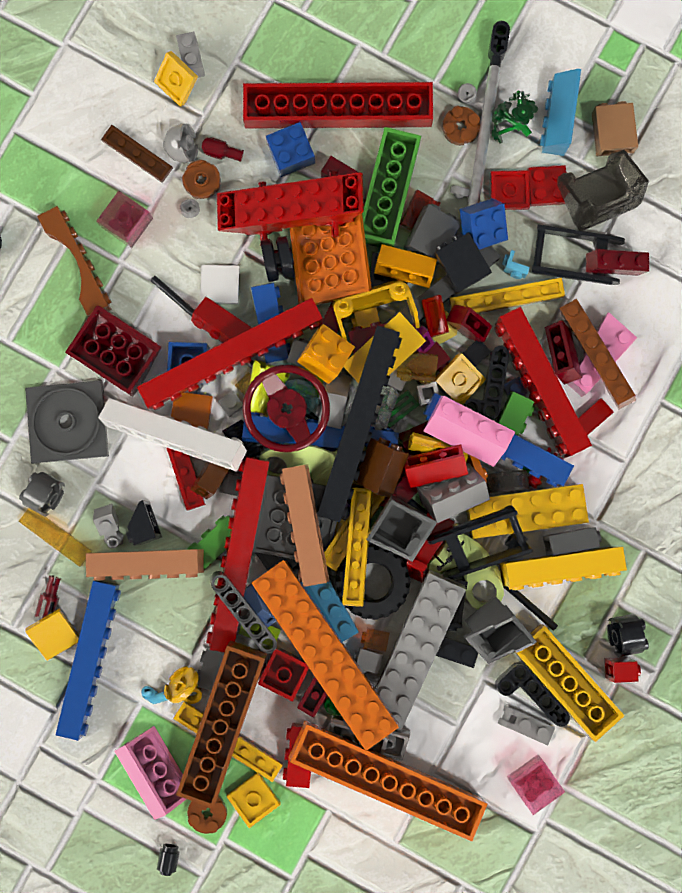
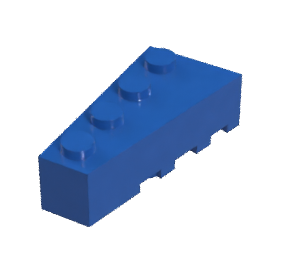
M275 283L251 287L258 325L284 312L283 306H279L277 299L281 297L279 286L275 287ZM286 343L279 348L274 346L268 349L269 353L264 355L266 363L287 360L291 350L290 343Z

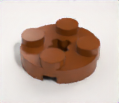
M453 107L445 115L442 124L446 139L450 143L459 146L473 142L479 133L480 117L470 108ZM463 122L466 129L462 128L459 130L457 123Z
M197 160L187 166L182 181L186 191L193 198L206 199L219 191L221 178L216 166L204 160ZM201 175L203 178H207L203 184L197 183Z
M218 796L214 809L191 801L187 812L189 825L200 833L209 834L217 832L227 818V807L221 796ZM210 808V812L213 815L208 816V818L204 817L202 810Z

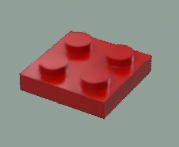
M566 165L531 167L527 169L529 171L530 207L569 203Z
M491 171V199L493 198L504 203L505 210H529V171Z

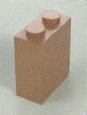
M621 101L614 105L601 103L595 106L591 114L596 156L634 153L638 148L633 103Z

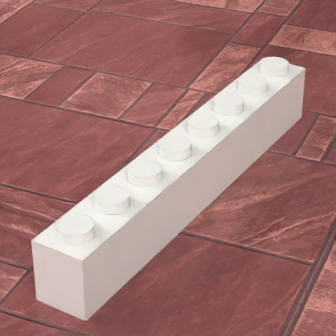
M109 398L98 417L106 427L234 471L238 470L247 452L242 444L243 442L237 438L232 437L230 439L222 433L209 432L202 426L197 428L186 421H176L169 415L164 417L153 410H143V408L136 404L128 405L121 399L113 400Z

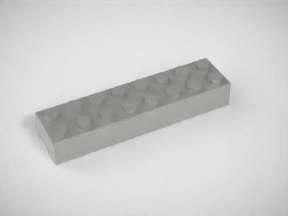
M430 569L426 574L375 687L376 692L399 723V728L396 729L399 732L402 731L466 590L465 585Z

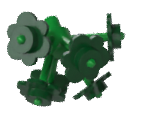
M518 90L513 93L512 97H509V101L518 100L517 107L512 110V115L509 113V108L512 105L511 102L505 101L495 109L492 122H494L492 137L495 141L498 140L499 144L503 143L501 135L512 130H521L526 137L532 133L527 124L534 118L533 113L538 111V107L533 100L526 99L530 96V93L524 94V91ZM503 120L513 125L501 131L498 128V124Z

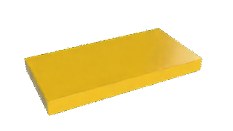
M400 312L384 326L385 328L400 332L399 337L402 338L399 349L395 348L393 356L396 357L393 368L389 367L387 375H390L426 342ZM373 337L351 356L343 366L358 384Z

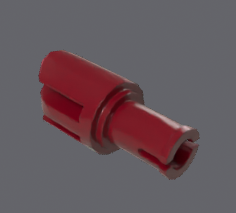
M207 137L202 142L203 152L207 156L220 160L227 157L239 162L242 161L244 150L230 147L226 141Z
M49 575L46 590L40 594L35 617H39L43 600H46L42 618L48 615L51 602H54L51 613L57 610L60 599L57 591L61 578L56 577L53 584L54 576Z

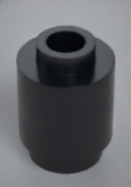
M163 844V847L160 849L157 870L160 871L161 875L171 876L172 873L176 872L180 853L177 845Z

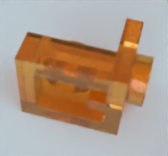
M367 627L366 632L362 631L360 643H364L363 648L365 649L370 648L386 652L390 632Z

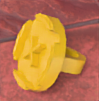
M187 666L176 670L169 678V685L166 684L164 687L165 698L172 703L184 701L188 704H195L199 702L202 698L201 688L197 687L199 677L197 671ZM192 692H196V695L189 696Z

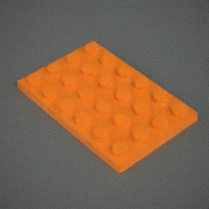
M362 214L355 217L354 222L339 225V237L336 238L331 237V226L308 225L290 228L299 304L313 298L315 304L320 305L372 290Z

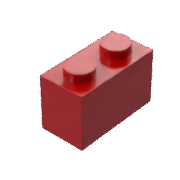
M628 657L604 658L605 678L614 683L639 682L638 676H641V667L637 661Z

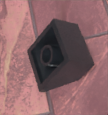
M139 501L127 526L128 532H126L129 542H133L134 546L143 545L162 538L150 501Z

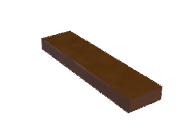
M113 125L109 127L101 138L103 143L161 183L164 182L173 169L170 164Z

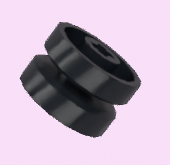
M287 236L277 237L276 244L278 250H274L270 239L261 240L268 282L278 281V268H281L285 279L294 278V261Z

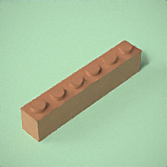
M306 464L284 468L282 473H280V480L286 489L284 501L285 504H288L290 511L287 512V518L293 528L291 540L292 543L296 544L297 551H294L296 563H299L300 566L298 571L299 582L303 583V587L327 583L329 575L309 466Z
M203 549L86 553V577H93L94 580H105V576H112V580H122L124 576H130V579H142V575H148L149 579L160 578V575L166 574L167 578H179V574H186V578L198 577V573H204Z

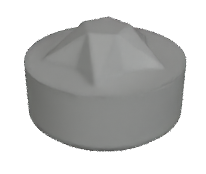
M470 83L460 86L458 97L462 102L470 103L476 98L477 90L475 86Z
M453 185L450 192L456 198L462 199L469 196L470 190Z
M187 199L180 205L181 213L186 218L196 217L200 212L199 203L194 199Z

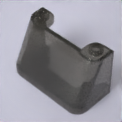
M621 150L609 155L605 167L576 178L571 172L563 173L558 177L557 186L574 225L579 231H583L638 207L644 199L649 180L625 150Z

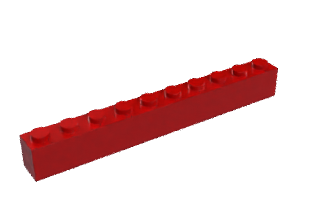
M310 298L141 384L137 389L147 408L160 409L165 406L164 402L170 399L175 401L182 397V393L186 391L190 393L200 388L199 384L205 381L208 384L216 380L217 375L221 373L226 375L234 370L233 367L241 364V366L246 365L252 361V357L256 355L261 357L269 353L268 349L274 346L279 348L285 345V340L291 337L293 339L299 338L304 335L303 331L309 328L314 330L320 327L323 318L313 298Z
M245 456L239 466V471L242 472L241 478L237 479L235 491H238L237 499L233 498L231 510H234L233 518H229L228 529H231L230 536L225 539L224 548L227 549L226 556H222L220 566L243 597L269 467L268 460ZM218 578L217 586L223 585L225 579ZM230 593L227 595L226 599L229 601L235 600L237 595L235 593ZM215 594L213 605L216 606L215 613H211L210 625L213 626L212 631L207 634L206 643L209 644V649L212 651L225 652L230 640L234 642L236 640L239 622L220 597Z

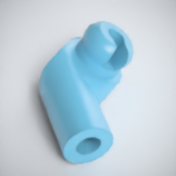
M145 686L141 690L142 697L152 704L168 701L165 698L164 691L158 693L150 686Z

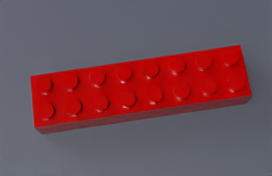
M521 306L500 316L495 323L494 330L497 336L503 339V346L509 350L513 359L511 363L514 369L519 371L521 375L520 380L524 388H528L530 392L529 399L534 401L533 405L536 404L540 420L542 422L545 421L548 427L546 429L550 439H554L558 455L567 458L592 446Z

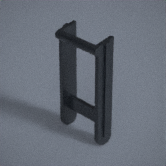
M538 224L532 274L606 285L620 284V279L607 277L600 273L587 274L541 267L545 234L595 241V250H607L608 243L615 245L625 244V238Z
M509 505L502 510L431 534L427 538L428 543L435 544L446 540L457 567L444 572L443 576L455 579L533 552L526 542L516 517L518 513L515 508ZM508 518L520 546L469 563L458 535Z

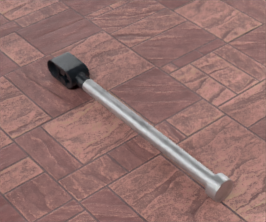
M506 21L496 22L491 33L488 50L490 66L467 206L477 204L480 201L501 61L504 59L509 40L510 26ZM497 31H502L504 35H499ZM497 45H500L499 52H496Z

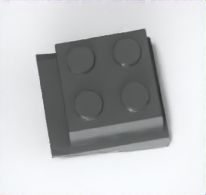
M392 495L367 534L366 540L413 562L437 524V521Z
M496 596L465 620L472 632L465 635L464 638L488 664L514 651L518 653L537 642L507 605L504 606Z

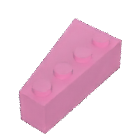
M609 312L603 316L596 330L615 362L637 339L631 331ZM585 352L579 362L582 378L568 383L581 397L586 395L601 379Z

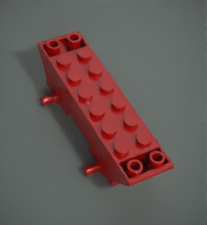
M332 171L329 172V177L269 186H266V182H259V187L217 193L218 231L246 235L257 234L260 235V241L268 239V235L273 232H279L285 228L308 225L331 226V237L336 238L339 237V225L354 222V218L364 212L362 172L337 176V172Z

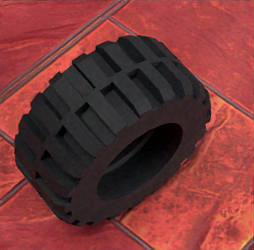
M373 544L368 545L367 564L377 563L384 566L391 576V587L388 593L380 599L369 600L364 598L363 607H345L351 613L361 618L378 620L379 618L389 617L390 614L397 612L400 606L405 603L410 591L411 581L408 567L399 555ZM346 558L340 564L341 566L336 575V588L341 601H343Z

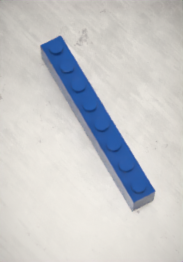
M433 393L423 413L427 416V421H429L441 397L437 393ZM515 434L500 458L504 461L506 458L512 460V465L521 470L523 467L529 469V474L538 479L540 476L546 478V483L553 487H557V485L564 487L574 468V465Z
M251 412L255 427L265 438L278 444L296 443L287 429L275 425L269 418V415L268 417H263L259 413ZM307 419L306 422L312 434L318 426V421ZM244 421L242 441L259 443L251 435ZM345 425L341 426V429L326 426L322 435L311 445L329 451L338 450ZM370 426L371 438L379 440L380 437L391 441L390 445L391 443L398 445L399 432H394L390 428L375 430V427ZM365 443L364 451H366L368 443Z
M94 580L92 583L56 736L79 741L87 734L89 725L86 722L93 710L91 701L92 697L96 696L98 690L96 680L100 678L102 673V666L100 664L107 652L105 643L106 639L109 640L112 628L109 627L111 620L113 621L116 615V609H114L115 602L119 601L121 594L117 584Z

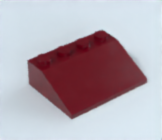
M97 305L65 353L134 397L138 391L137 387L144 382L162 347Z

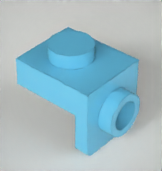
M511 250L509 255L505 254L502 265L505 267L503 272L511 274L510 276L515 279H525L530 267L513 262L512 259L515 251Z

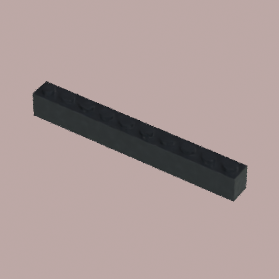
M378 325L376 327L317 514L318 516L340 522L341 518H346L348 507H345L347 499L351 500L354 489L351 486L353 480L357 481L360 470L357 467L359 462L363 463L366 451L363 448L365 443L369 444L372 432H369L371 424L375 425L378 413H375L377 405L381 406L384 398L381 391L383 386L387 387L390 379L387 372L389 367L393 368L396 360L393 353L395 348L399 349L402 341V338L399 337L400 332Z

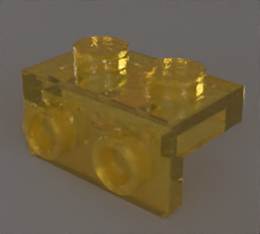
M414 352L397 367V377L402 381L408 382L412 381V379L419 380L420 383L424 384L435 382L438 355Z

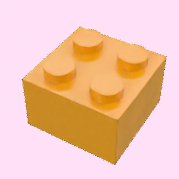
M323 324L314 333L297 362L329 384L339 375L355 346Z

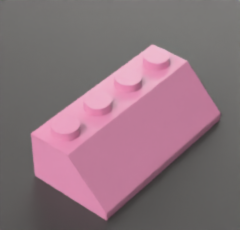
M446 396L440 397L424 429V432L451 446L462 444L463 452L493 467L504 454L515 434V431Z
M155 726L114 751L154 820L167 815L186 800L176 795L183 774Z

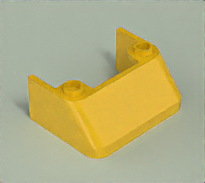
M393 280L373 286L370 291L339 298L332 303L341 337L345 340L347 338L341 321L342 318L348 317L357 311L374 308L394 301H407L415 327L420 328L418 311L410 288L401 280Z

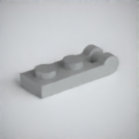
M504 706V714L502 718H499L498 724L542 744L549 745L555 730L554 726L510 706ZM511 715L516 716L513 723L509 721Z

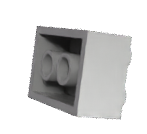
M469 462L466 463L468 475L417 487L421 504L437 523L490 500L486 481Z

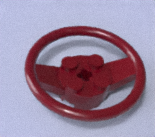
M278 365L271 367L256 376L246 390L243 400L245 424L255 440L271 450L295 452L307 448L318 440L329 421L330 401L324 385L313 373L299 366ZM293 373L309 380L317 389L322 402V416L316 430L312 434L305 419L307 413L305 398L299 392L288 389L277 374ZM261 383L269 398L267 402L269 418L280 428H286L296 441L295 444L272 442L265 438L255 427L251 416V401L255 390ZM284 403L292 405L293 408L290 409L292 411L290 414L282 411Z

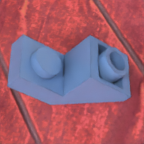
M252 584L248 585L245 588L244 598L267 627L271 626L277 620Z

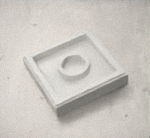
M202 265L200 303L205 297H208L217 304H238L240 266Z

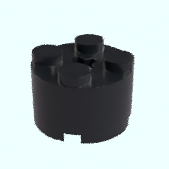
M630 614L608 620L611 621V624L607 625L610 646H615L617 651H614V654L617 657L643 653L644 650H648L649 643L644 633L646 625L642 618L639 619L635 614Z

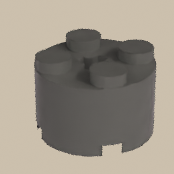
M34 472L29 478L27 488L21 492L19 500L22 501L24 506L46 517L49 515L47 512L50 509L54 510L60 503L64 491L61 489L62 486L65 487V484L45 472L38 474Z

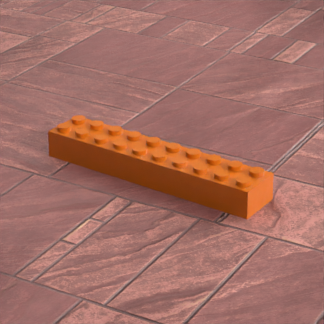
M286 560L281 561L254 580L251 584L365 751L398 729L399 723L306 588L299 582V578Z
M304 721L288 757L290 762L470 841H473L488 805L481 797L374 750L368 749L365 751L362 745L308 721Z

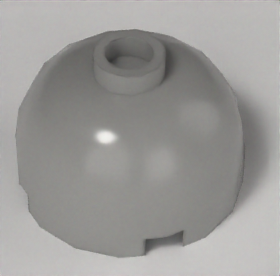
M186 123L175 125L167 131L163 147L174 161L187 163L196 160L198 144L194 145L193 138H196V134L193 128Z

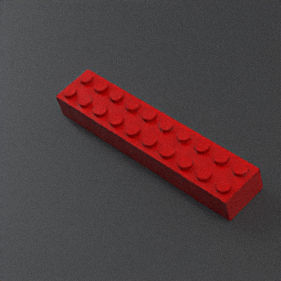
M433 82L243 83V122L245 129L286 128L301 122L303 128L432 127Z

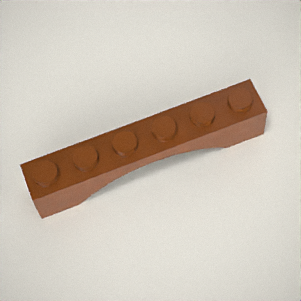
M56 206L38 215L37 217L45 233L50 238L65 245L77 261L81 274L79 300L87 316L91 315L97 305L106 311L112 310L109 305L112 301L107 292L103 293L101 289L103 283L99 276L95 277L93 273L95 268L91 260L86 259L84 254L87 252L82 243L78 244L76 240L78 234L73 226H69L68 221L70 219L66 211H61Z
M577 298L560 307L562 317L589 357L618 410L636 401L635 393Z

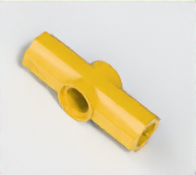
M414 432L411 434L408 443V450L419 453L439 450L436 448L452 447L436 437L432 438ZM464 452L465 460L467 461L468 454Z

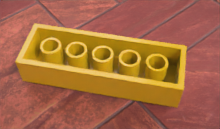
M583 484L489 497L490 500L466 510L468 521L512 505L518 513L516 517L522 532L589 523ZM507 518L470 531V537L476 539L512 534L514 531Z
M615 546L499 563L503 586L509 587V590L524 589V585L532 588L544 586L543 582L551 585L562 584L564 579L570 582L582 581V577L597 579L602 578L601 574H604V576L621 575V571L627 570L623 547Z
M540 624L530 633L537 642L516 654L566 709L584 732L596 742L625 715L548 628Z

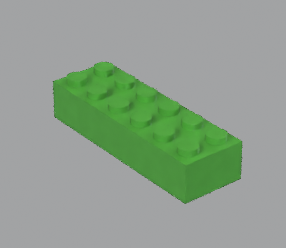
M384 127L362 214L366 244L381 247L382 244L393 247L395 245L420 146V135Z

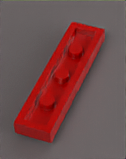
M167 448L186 510L189 511L206 505L202 496L190 490L197 479L190 455Z

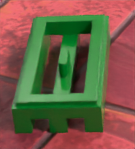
M407 390L378 412L386 425L391 428L420 404L410 394V391ZM406 396L409 398L407 401H405L403 404L397 407L386 417L384 416L385 412H387L389 409L395 406ZM412 402L414 404L392 422L388 421V419Z

